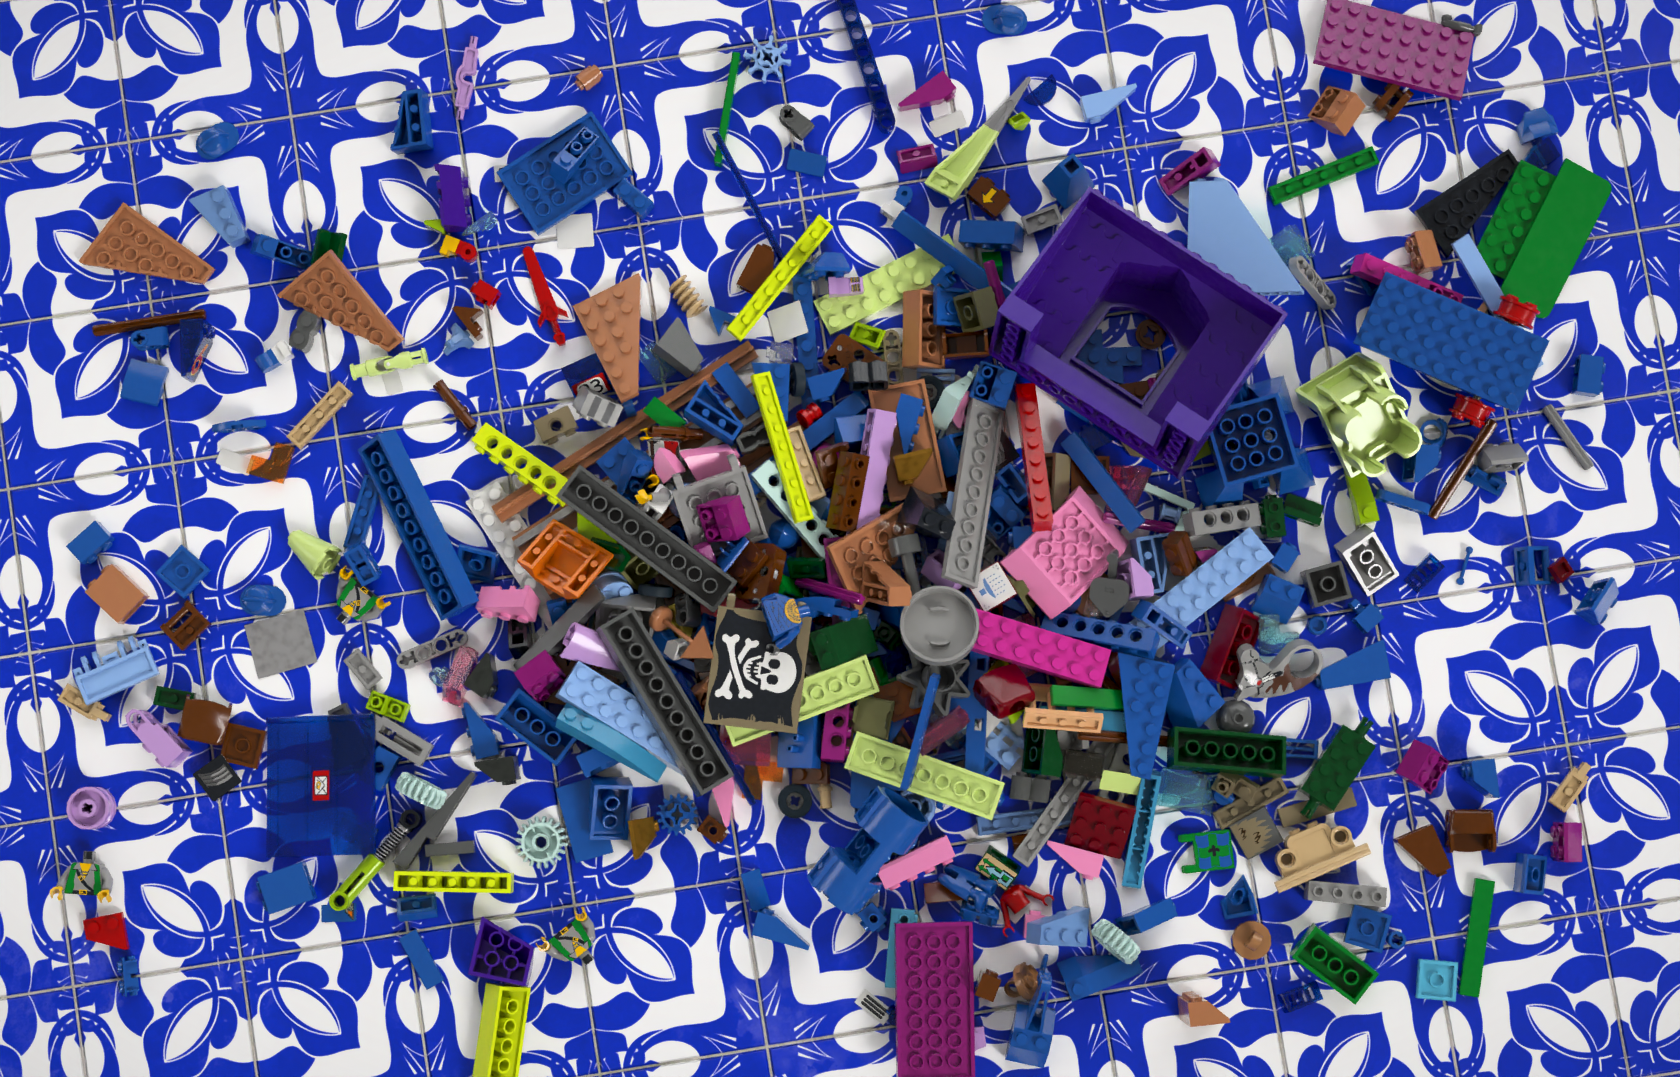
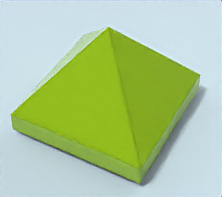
M1023 111L1007 120L1014 129L1021 131L1031 121Z

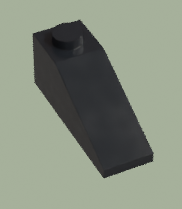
M514 619L508 621V645L515 660L519 659L533 645L530 621L528 623H522Z

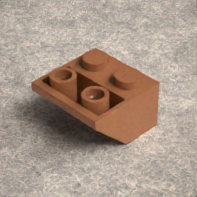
M1328 85L1308 114V117L1331 133L1346 136L1366 105L1356 93Z
M1432 230L1415 231L1406 239L1405 249L1407 253H1410L1412 259L1410 265L1412 270L1416 272V275L1435 271L1443 266Z

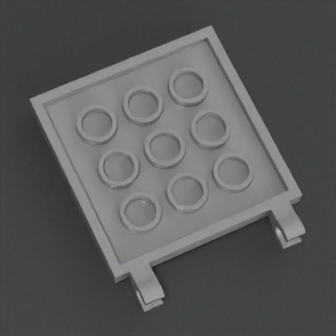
M734 453L727 455L731 470L685 486L679 473L672 475L676 489L671 490L688 544L692 548L694 545L707 541L696 506L723 496L740 495L751 530L745 536L753 543L769 538L746 466H739ZM726 541L708 542L715 556L721 554L720 547L725 549L728 545Z

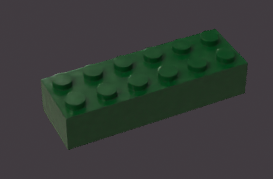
M1173 727L1167 730V769L1210 773L1224 772L1246 776L1280 778L1286 775V736Z

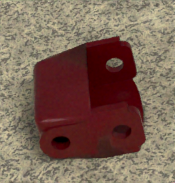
M1016 664L1005 665L989 671L975 680L973 687L976 699L998 719L1024 710L1025 707H1029L1030 703L1035 700L1034 690Z

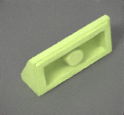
M1101 770L1099 789L1138 795L1141 778L1130 776L1127 773Z

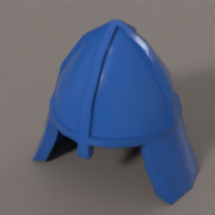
M784 516L773 522L769 527L768 536L770 542L785 550L787 554L797 551V546L802 545L800 535Z

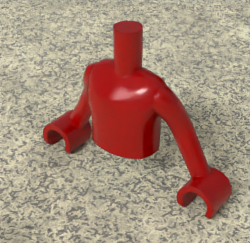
M1022 884L1009 886L1006 891L1004 890L1000 899L1005 923L1003 928L1004 936L1008 937L1005 934L1007 928H1011L1014 932V928L1010 923L1007 906L1015 915L1030 903L1025 894L1043 901L1045 906H1048L1045 903V898L1051 897L1054 901L1053 896L1050 894L1041 895Z

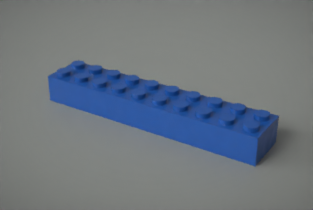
M396 430L377 434L359 448L358 452L440 620L443 621L457 616L479 601L476 592Z

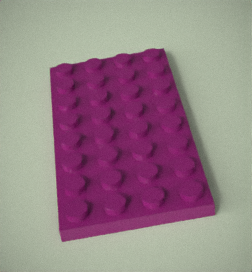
M1327 0L1313 64L1460 101L1463 95L1474 34L1472 32L1453 30L1449 27H1444L1442 24L1348 0Z
M973 922L894 923L897 1077H975Z

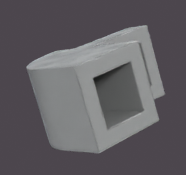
M1056 731L1061 750L1089 749V740H1079L1077 738V731Z

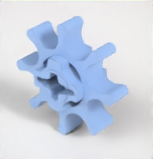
M772 35L769 36V43L765 46L760 45L757 39H754L753 45L757 47L756 53L749 54L746 52L744 54L746 60L751 59L755 62V65L748 69V74L752 75L755 71H761L763 73L762 83L764 84L767 82L766 77L770 73L776 74L778 79L782 80L783 76L778 71V68L781 65L791 66L790 59L785 60L780 56L782 52L788 49L787 44H783L780 48H775L772 45L774 41ZM764 55H765V57H767L768 59L771 58V63H770L768 60H765V59H764Z

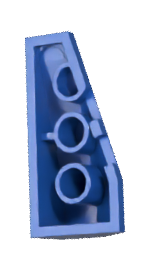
M1113 954L1073 956L1056 963L1072 1002L1143 972L1138 958L1131 964H1126L1113 956Z

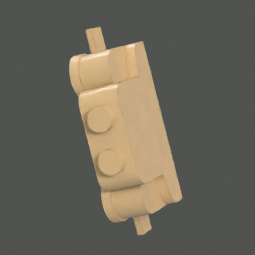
M1317 820L1306 824L1307 828L1303 830L1296 828L1289 831V835L1284 839L1285 849L1278 851L1275 855V863L1282 876V879L1274 882L1278 893L1372 854L1368 844L1364 843L1355 847L1352 833L1347 827L1337 826L1331 829L1329 825L1318 823Z

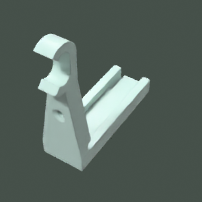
M976 364L972 372L969 371L965 377L943 390L932 414L936 437L938 436V439L945 436L961 400L975 380L979 365Z
M1143 482L1140 490L1185 509V511L1181 512L1179 522L1175 527V531H1183L1182 515L1189 513V509L1194 508L1195 503L1150 483Z

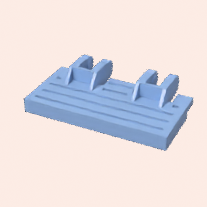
M132 635L129 636L128 642L133 650L130 654L127 653L124 643L121 640L117 641L121 658L117 651L101 657V659L96 651L92 652V658L97 666L93 670L86 656L80 658L86 673H83L81 667L74 669L73 673L87 706L160 674L146 639L136 643Z

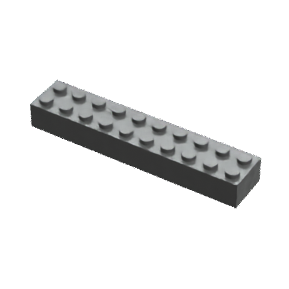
M581 465L577 467L556 495L557 498L713 613H715L718 605H721L727 594L730 593L738 582Z
M630 608L597 628V633L696 797L704 795L733 777L732 770L634 608Z

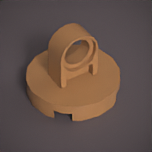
M1256 921L1240 923L1232 934L1234 950L1241 957L1248 960H1257L1265 956L1271 946V935L1268 929Z
M1026 962L1015 966L1013 977L1004 986V991L1009 997L1016 998L1022 996L1026 1001H1031L1038 987V972L1031 964L1026 965ZM1015 984L1018 991L1011 990L1009 985Z

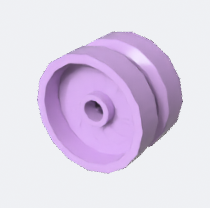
M83 787L77 789L70 796L66 812L69 820L78 828L99 829L107 826L113 820L117 805L114 796L108 790L102 787Z

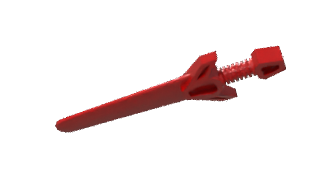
M527 246L523 249V255L541 309V314L537 321L539 328H541L545 320L549 321L555 333L554 340L559 347L566 344L565 334L561 332L557 319L559 315L569 318L567 311L557 307L533 249Z

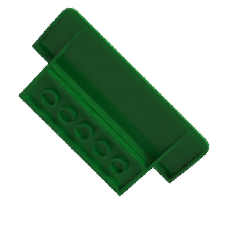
M1567 158L1564 159L1556 176L1526 161H1519L1477 245V249L1492 275L1504 280L1500 289L1505 297L1511 294L1518 297V301L1521 303L1530 302L1537 305L1536 309L1540 311V314L1535 316L1537 318H1546L1551 313L1611 193V184L1607 180Z

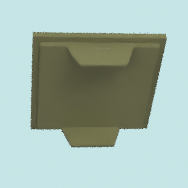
M1007 575L1033 619H1035L1036 614L1032 609L1036 603L1028 596L1027 593L1030 590L1023 580L1015 582L1012 576Z
M870 696L858 699L852 718V733L858 731L875 738L888 740L895 701Z

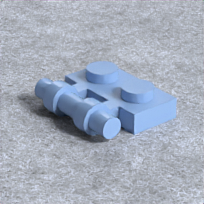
M1000 721L996 727L1001 732L998 736L993 731L986 738L985 750L1009 771L1021 757L1016 750L1018 747L1024 750L1025 739L1015 734L1008 724L1005 725ZM1005 736L1014 742L1011 747L1002 740Z

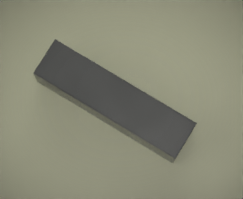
M475 840L425 845L426 857L476 852Z

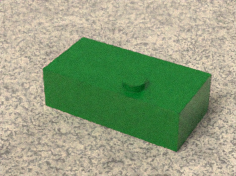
M1312 923L1290 952L1293 959L1355 1005L1379 975L1375 968L1314 923Z

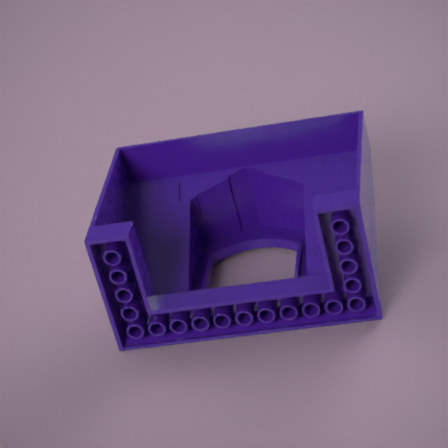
M1089 186L998 309L989 347V355L1181 480L1276 337L1288 313L1281 306L1269 302L1265 296L1258 295L1252 291L1248 285L1241 284L1235 280L1231 274L1222 272L1213 263H1208L1198 253L1191 252L1181 242L1172 240L1163 231H1158L1148 221L1136 217L1134 212L1122 208L1117 201L1108 199L1101 191ZM1109 311H1131L1148 317L1166 332L1173 344L1175 355L1143 400L1138 399L1076 358Z

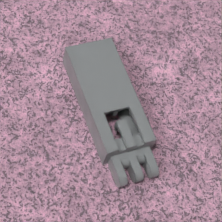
M371 711L369 715L375 718V720L372 721L368 718L365 720L371 727L362 725L361 728L370 733L373 739L415 764L423 766L435 745L388 717H380ZM392 731L397 733L393 741L382 735V732L390 736Z

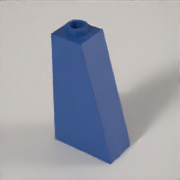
M1384 640L1374 642L1322 668L1320 673L1314 678L1316 687H1319L1320 691L1391 678Z

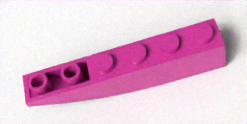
M1367 253L1356 255L1350 270V274L1378 286L1385 272H1389L1460 303L1464 296Z

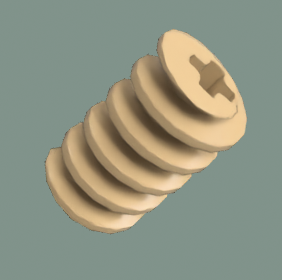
M683 275L671 284L669 292L674 293L673 298L675 300L678 299L677 304L682 306L681 310L687 312L686 317L692 318L706 310L708 305L701 306L704 299L697 300L700 294H693L696 288H689L692 282H685L684 280L687 278V275Z

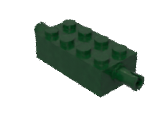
M1363 716L1355 730H1351L1344 724L1338 727L1318 757V760H1316L1297 789L1309 798L1300 814L1306 815L1305 817L1311 820L1319 806H1323L1329 811L1335 810L1376 747L1365 738V735L1374 724L1371 720L1368 721V718Z

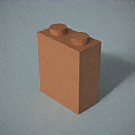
M114 564L105 566L98 579L92 580L85 591L118 624H124L150 597L124 571Z

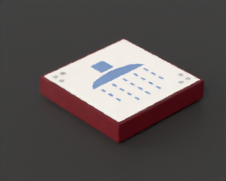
M998 561L980 571L977 588H969L981 609L986 612L992 611L1018 595Z

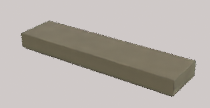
M1281 777L1273 778L1260 785L1250 803L1239 797L1231 804L1224 805L1215 810L1212 814L1220 829L1223 830L1286 795L1289 791Z
M1352 787L1348 788L1334 811H1329L1325 807L1319 806L1311 820L1357 806ZM1308 800L1277 809L1282 828L1310 820L1305 817L1306 815L1300 814Z

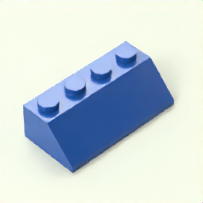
M520 688L516 690L495 718V720L555 766L561 764L577 741L573 736L556 728L557 717Z

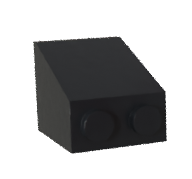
M910 486L896 520L897 523L926 537L949 540L956 524L943 501Z

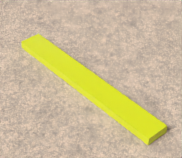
M820 214L726 328L740 342L833 228Z
M768 371L753 374L750 376L794 524L812 520L814 516L771 373Z

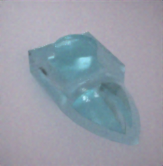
M490 211L470 225L462 233V236L471 235L480 230L488 231L492 229L498 221L496 216Z

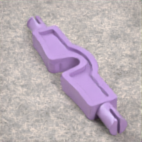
M470 36L469 47H465L462 65L456 73L455 80L458 90L455 106L458 109L455 119L464 120L465 109H469L470 99L474 90V84L465 81L464 77L477 74L479 51L476 48L478 37Z

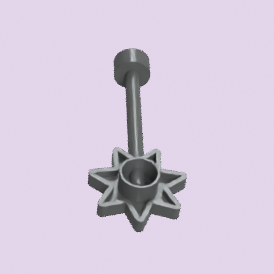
M918 533L887 540L891 558L901 557L906 582L910 585L912 596L921 590L913 554L922 551ZM909 653L913 668L896 676L899 682L913 688L909 707L910 709H917L923 705L930 676L933 673L940 674L941 677L932 707L939 717L949 714L951 698L964 699L970 696V691L959 679L970 665L967 659H961L956 663L946 666H933L919 661Z

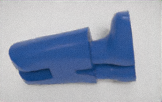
M947 864L944 868L946 874H940L937 881L965 901H968L971 897L975 901V910L982 913L987 905L988 897L991 898L994 895L998 882L995 880H982L980 874L959 866Z

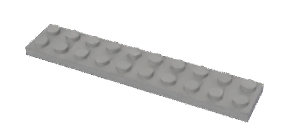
M974 398L970 399L968 403L951 515L956 524L949 540L946 542L941 573L942 578L971 589L978 587L1004 417L1003 410Z

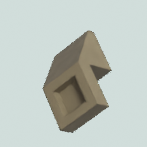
M1220 772L1211 789L1227 799L1234 793L1250 803L1260 785L1244 775Z

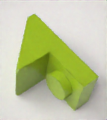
M856 322L849 337L859 344L876 351L886 331Z

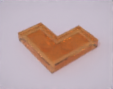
M276 442L271 459L268 460L252 455L246 473L284 484L295 448Z
M745 760L742 798L761 800L763 781L782 782L784 768L777 767V762Z

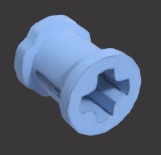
M1162 503L1158 519L1171 520L1177 524L1182 508L1166 506V503Z

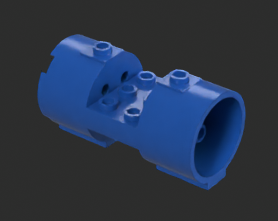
M877 786L856 812L854 817L861 828L844 849L841 847L832 848L830 846L807 875L810 885L816 888L819 893L823 891V894L829 898L827 901L850 915L854 913L857 915L868 900L880 891L883 884L878 873L882 865L890 860L892 853L894 852L899 855L907 854L910 849L914 848L918 837L929 824L926 816L913 803L888 787L881 788Z

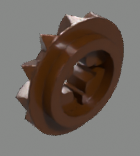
M1151 319L1142 321L1135 332L1136 340L1141 347L1147 350L1160 347L1166 338V332ZM1148 328L1151 332H1158L1153 336V341L1150 337H1144L1148 333Z

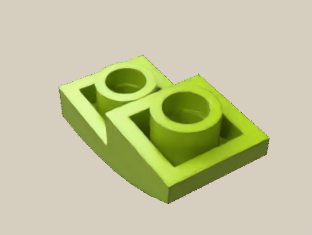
M372 690L365 708L404 723L411 705Z

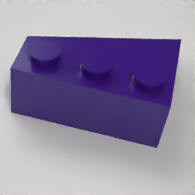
M434 164L435 171L440 176V180H437L436 184L438 193L441 195L439 209L442 227L447 233L470 231L469 225H472V215L468 214V207H471L470 195H467V188H470L469 177H466L459 166Z
M481 917L468 974L528 987L533 968L535 947L488 919Z

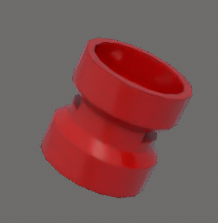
M813 402L808 404L805 410L802 409L796 413L797 420L806 429L823 416L821 409Z

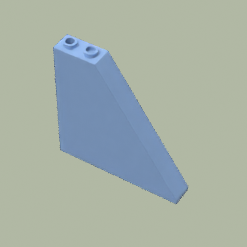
M1199 178L1195 179L1194 182H1189L1188 250L1198 253L1202 259L1208 263L1215 264L1222 272L1231 274L1235 280L1241 284L1248 285L1258 295H1304V290L1225 178H1214V181H1206V179Z

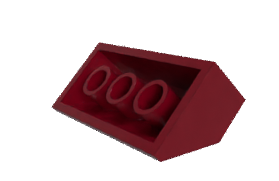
M1225 604L1210 646L1207 649L1204 662L1200 668V672L1207 680L1237 691L1238 686L1235 680L1240 671L1236 655L1237 649L1245 643L1255 647L1264 623L1262 618L1244 608Z

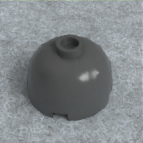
M1236 699L1226 701L1218 709L1216 723L1221 731L1249 733L1255 724V714L1248 703L1242 700L1238 702Z

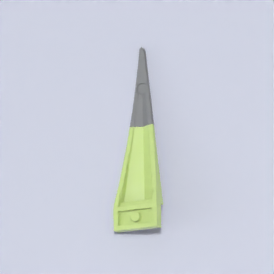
M1030 76L1022 82L1001 107L972 136L934 168L924 182L927 187L953 201L957 200L964 188H968L1031 81Z

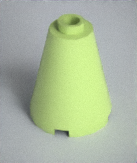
M302 530L293 531L288 536V545L315 579H323L324 573L328 572L330 574L337 566L341 555H339L341 549Z

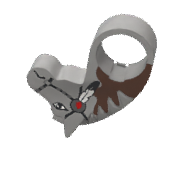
M1295 639L1286 644L1270 663H1265L1251 644H1242L1236 652L1240 671L1235 680L1238 689L1234 694V698L1239 702L1247 697H1276L1303 688L1320 673L1323 667L1321 652L1310 641ZM1300 649L1313 650L1314 658L1312 664L1303 671L1291 672L1289 662L1292 655Z

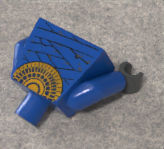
M773 593L762 597L761 600L758 598L752 600L754 604L759 603L753 609L763 612L772 642L776 641L775 644H768L766 646V649L774 647V652L770 654L773 656L778 655L780 649L791 643L800 633L803 624L801 618L811 616L808 605L797 607L795 599L789 598L786 595Z

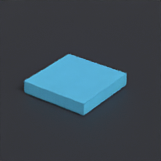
M1418 959L1415 998L1456 1002L1458 962Z

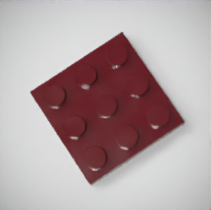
M1080 792L1064 844L1121 859L1136 813V806Z

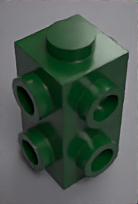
M1266 495L1265 499H1262L1260 504H1258L1260 516L1262 515L1260 533L1261 535L1264 534V539L1285 537L1286 526L1283 498H1277V495Z

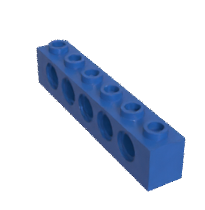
M1061 612L1052 620L1045 615L1041 625L1042 629L1104 647L1112 652H1120L1148 659H1154L1160 641L1157 630L1152 627L1142 628L1132 623L1121 624L1114 620L1104 621L1094 616L1089 618L1083 617L1077 613L1067 614ZM1122 634L1121 637L1115 638L1117 635Z

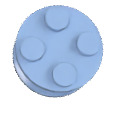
M616 571L600 573L588 586L589 589L593 584H596L606 599L634 595L633 589L627 583L625 577Z

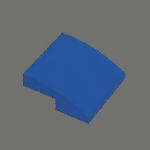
M131 358L120 397L158 407L164 392L163 385L168 376L169 368Z

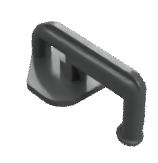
M1112 549L1106 558L1109 563L1107 578H1095L1090 586V600L1105 617L1113 615L1126 605L1129 600L1130 588L1128 583L1124 580L1116 579L1119 557L1117 549Z

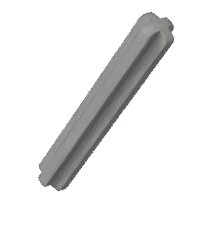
M1549 404L1542 409L1543 413L1582 468L1588 470L1593 467L1594 463L1553 405Z

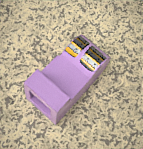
M828 277L829 298L863 294V277Z

